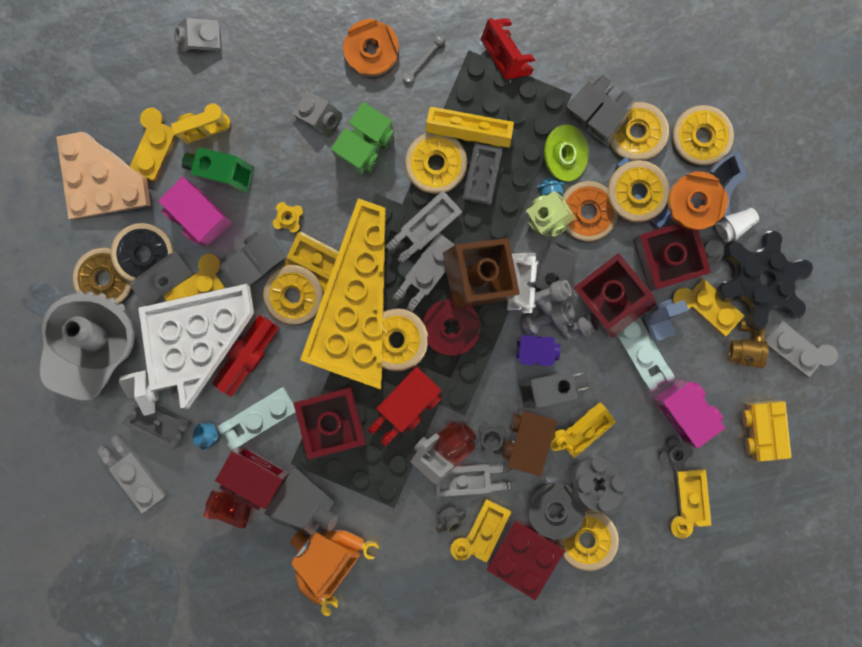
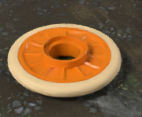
M584 181L574 184L566 190L562 197L576 218L566 225L565 232L579 241L595 242L605 238L613 231L619 215L610 204L608 188L598 182ZM591 204L595 207L596 215L593 219H585L582 216L581 208L583 205Z

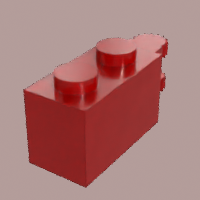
M416 366L377 407V410L382 415L367 431L371 435L376 433L382 426V423L388 419L395 427L382 438L380 443L385 447L399 432L402 433L406 428L411 431L422 420L418 415L426 407L431 410L441 400L438 394L442 390Z

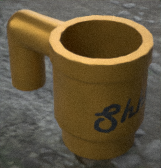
M741 320L739 331L754 332V340H731L728 360L729 362L737 363V365L763 369L768 359V342L765 341L766 327L763 330L754 331L748 326L747 320Z

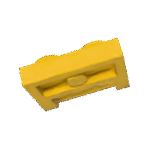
M214 103L207 105L204 112L200 114L187 113L179 116L177 122L171 123L174 134L185 144L228 130L231 126L230 118Z

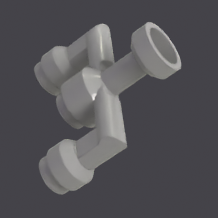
M567 280L553 282L550 288L535 293L534 301L544 314L535 316L527 313L521 317L522 327L528 336L537 334L539 327L552 322L565 340L579 335H592L598 331L599 327L593 315L581 317L577 323L567 324L575 317V310L571 302L563 301L572 295V290ZM553 300L558 301L557 303H554V304H551V303H550V301H553Z

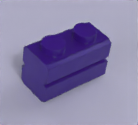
M521 335L517 338L515 361L518 364L552 366L554 361H559L560 344L556 343L554 337Z

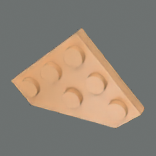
M77 132L56 137L68 219L76 220L151 206L147 178L128 166L125 161L109 149L96 142L89 134Z

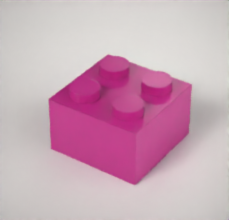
M183 176L158 200L164 206L161 212L173 223L175 222L179 226L182 224L184 228L181 232L191 242H195L198 245L203 243L210 247L233 224L195 184Z
M679 379L654 397L653 401L683 442L698 449L725 429L721 422L724 418L714 405L711 407L704 399L707 395L697 382L693 384L691 381Z

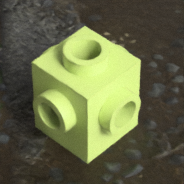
M555 191L547 196L542 195L532 202L533 206L526 210L531 217L528 222L536 234L541 233L547 237H555L566 230V225L576 219L564 198Z

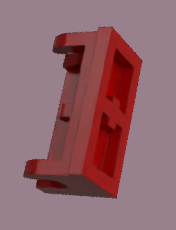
M490 18L487 20L480 40L504 79L532 75L534 69L531 65H528V62H534V56L531 54L522 55L510 37V31L502 28L512 25L510 19L494 20Z

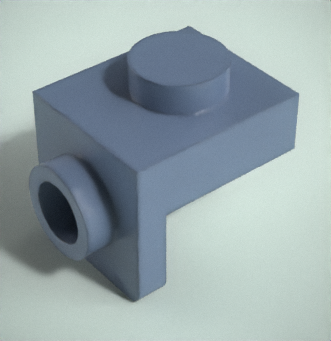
M672 299L655 305L657 311L643 317L654 342L675 335L670 319L689 311L685 300L674 304Z

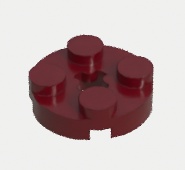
M452 299L438 301L431 306L424 317L423 325H425L428 334L427 343L438 353L453 356L465 353L474 346L479 337V318L472 306L454 309ZM454 319L457 320L459 332L457 334L453 332L449 335L444 332L446 330L444 322L446 320L452 322Z

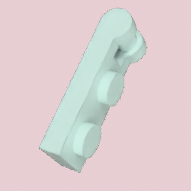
M640 317L616 335L650 393L656 391L662 383L666 382L668 384L675 380L673 372L667 366ZM656 365L659 373L651 376L648 369Z
M282 387L216 428L220 434H224L229 442L227 446L232 451L295 413L294 402L285 387ZM240 423L245 433L238 437L233 427Z

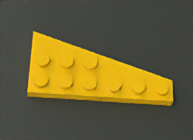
M358 198L300 361L382 389L386 208Z

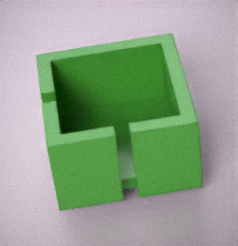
M365 102L361 103L349 121L354 130L351 132L345 128L331 148L337 160L362 177L366 171L371 173L379 161L377 158L378 153L382 148L386 150L395 137L392 135L394 132L392 120Z

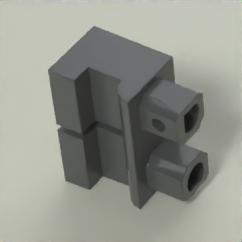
M602 75L593 84L588 81L567 104L566 114L585 130L588 128L589 133L608 146L620 127L628 121V113L634 104V98L627 92L622 91L614 101L608 96L614 88V84Z

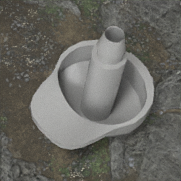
M82 291L62 297L50 306L41 326L43 350L40 360V378L49 390L82 401L91 400L100 393L115 368L129 356L134 346L135 331L131 319L124 312L125 306L123 304L117 305L115 298L107 299L103 293L97 296L93 292L84 294Z

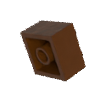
M509 238L456 244L443 252L454 309L504 302L520 295Z
M519 408L518 414L513 413L509 429L513 433L510 441L505 440L501 453L507 467L541 477L557 420Z

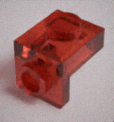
M212 490L206 501L204 517L207 519H218L237 528H246L252 507L245 504V498L237 494L232 496L222 490Z

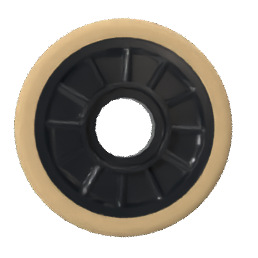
M145 223L133 224L121 230L113 240L111 261L117 273L125 280L131 282L172 253L173 247L168 236L156 226ZM145 246L150 250L151 255L147 261L140 262L136 260L134 251L137 247Z

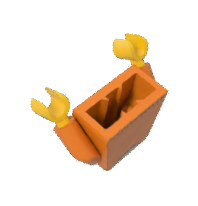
M332 529L331 531L325 530L323 533L316 531L310 537L300 531L292 537L290 544L299 551L292 560V566L295 568V577L300 593L314 604H320L323 615L330 616L331 611L325 605L333 604L338 608L337 598L331 595L361 556L358 551L361 550L367 559L372 560L375 557L367 554L366 550L369 546H375L377 549H379V546L372 540L364 543L362 538L344 530Z

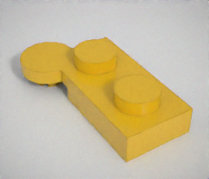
M147 108L143 110L140 116V122L146 128V131L130 167L146 178L157 182L177 136L171 127L163 124V115L159 110Z
M213 254L203 255L198 262L200 271L163 295L166 302L225 289V285L216 275L220 271V259Z
M704 278L700 279L692 290L680 288L673 294V304L685 300L688 309L693 307L723 337H726L744 317L730 302L721 301L716 295V289Z
M599 402L572 427H569L566 431L558 430L554 432L550 448L554 451L566 449L573 458H576L611 428L616 421L607 408Z
M704 468L676 471L680 516L672 519L670 529L673 535L678 538L684 539L689 537L693 532V526H712L706 469Z
M485 498L467 538H457L451 543L450 550L452 556L456 560L462 561L474 555L476 558L488 562L511 514V510Z

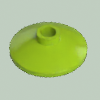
M558 126L551 131L546 140L544 148L545 162L548 170L555 178L561 181H573L582 175L587 166L589 158L588 144L583 133L575 126Z

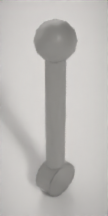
M442 36L436 37L433 46L412 70L406 71L403 74V79L406 83L413 82L415 73L438 47H442L445 44V39Z

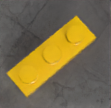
M430 106L425 132L433 133L437 136L460 138L464 141L487 143L495 147L503 146L510 148L514 122Z

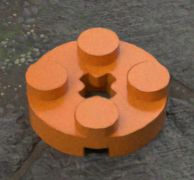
M364 19L352 25L348 30V34L343 42V53L348 65L360 76L375 77L388 72L397 62L399 52L398 39L394 30L389 25H385L375 19ZM368 41H371L373 45H379V48L376 49V53L373 55L363 51V49L367 48L366 43Z
M692 172L681 177L672 186L668 195V208L671 218L680 226L689 230H703L713 226L724 216L728 206L726 190H723L722 185L714 175L706 172ZM696 193L701 194V200L705 201V205H700L698 209L694 208V204L690 202V199L694 198Z

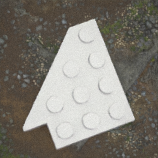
M243 284L139 308L150 391L155 392L178 387L180 408L184 410L190 408L254 314L249 285Z

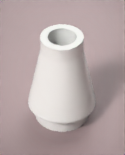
M749 208L745 211L723 216L715 224V229L723 242H735L747 230L759 222V216L753 208Z

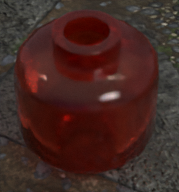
M451 422L437 433L440 438L435 444V449L453 464L461 462L475 450L474 441L476 440V435L463 422Z

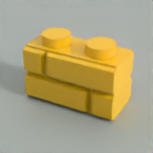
M775 400L747 403L746 410L742 412L743 424L745 427H748L749 438L745 440L747 454L751 455V458L755 461L792 458L786 402Z

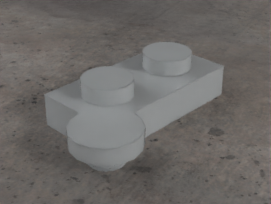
M779 321L765 339L768 342L769 349L805 377H811L819 365L831 366L838 359V352L834 346L823 344L815 347L783 321Z

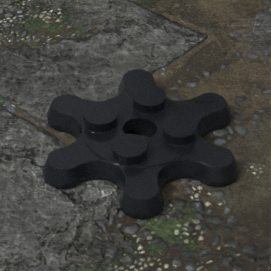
M774 230L766 231L762 235L761 246L755 252L748 251L741 243L736 241L729 242L724 247V256L734 265L735 276L730 281L720 283L717 286L716 295L723 302H731L735 299H741L746 302L749 308L747 324L754 331L763 330L767 326L769 313L773 309L784 311L791 319L801 318L806 311L805 303L796 296L795 283L800 279L808 278L812 274L813 265L806 259H798L793 262L786 260L785 255L781 253L782 236ZM762 273H767L770 277H773L770 287H766L761 283L760 276Z

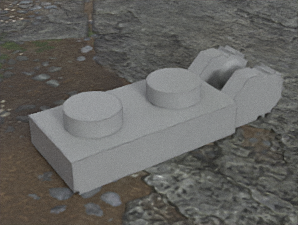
M442 191L401 228V232L385 247L391 251L398 247L400 242L407 236L413 245L398 258V261L403 264L418 249L421 251L454 221L462 211Z
M439 233L406 275V280L397 290L393 299L398 302L406 294V290L410 285H414L420 291L408 304L407 309L413 312L425 295L428 296L446 272L443 252L455 244Z
M115 436L111 439V442L118 453L124 458L117 462L110 451L104 446L100 447L97 453L143 514L163 499L166 494L134 451L131 452L120 437Z
M506 464L454 466L436 485L434 484L435 497L491 493V491L513 489V482L500 481L491 483L490 473H508L512 471V468L507 467Z

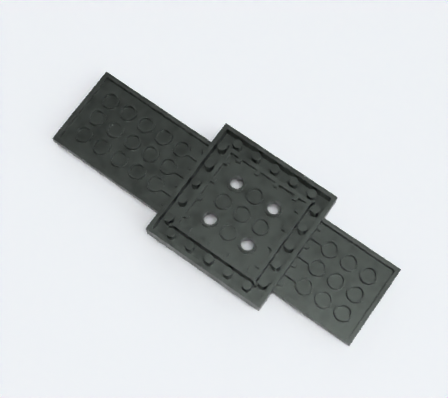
M468 50L443 109L514 122L510 148L499 147L503 148L491 205L463 200L476 141H464L456 138L466 152L467 170L462 181L455 188L445 193L460 208L462 213L440 232L441 235L455 245L509 238L510 240L544 161L546 140L551 131L559 126L571 98V93L529 75L505 80L493 60ZM476 142V143H480V144L490 145V144H487V143ZM433 155L428 160V166L432 170H440L445 163L444 159L439 155ZM413 183L409 187L403 204L376 194L372 203L386 208L385 246L401 232V228L438 194L424 192ZM407 236L395 249L389 251L385 247L384 311L391 309L408 310L409 302L420 291L411 284L402 299L398 302L393 299L397 290L406 280V276H402L398 272L400 264L398 258L413 245ZM432 241L421 251L418 249L407 261L415 265ZM447 272L443 274L428 296L425 295L412 312L423 323L424 317L431 306L438 301L452 299L449 293ZM507 301L472 306L479 318L480 331L476 343L467 352L454 356L444 355L427 346L425 355L420 362L408 370L390 371L382 368V389L330 371L320 395L353 387L367 442L362 446L308 460L303 439H301L291 464L395 508L413 466L410 463L416 454L413 449L426 436L438 406L442 405L466 415L510 310H507ZM455 319L452 322L446 320L444 322L446 326L444 332L448 335L451 332L457 334L459 332V329H457L458 321ZM401 332L393 333L390 338L391 345L394 348L402 347L405 341ZM417 366L442 390L438 394L441 400L431 410L426 407L418 415L422 420L411 431L406 428L402 433L399 432L384 447L380 443L382 438L395 426L386 419L376 433L371 435L367 430L382 415L377 410V407Z

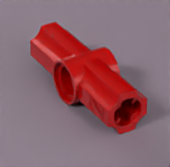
M259 314L244 338H240L228 354V361L219 371L212 384L224 394L233 397L248 374H251L257 368L265 355L264 351L272 342L280 327Z

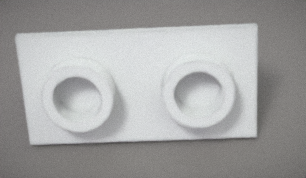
M512 253L520 295L507 300V310H521L523 313H532V308L536 307L534 303L535 288L533 286L534 282H536V267L539 261H536V253Z

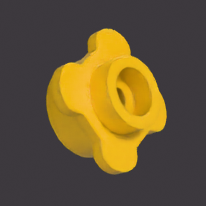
M284 202L278 203L276 206L277 216L273 220V226L278 230L285 228L289 229L292 233L297 232L300 229L299 222L300 216L303 215V209L299 205L292 207L287 206ZM286 215H290L291 218L289 220L285 219Z

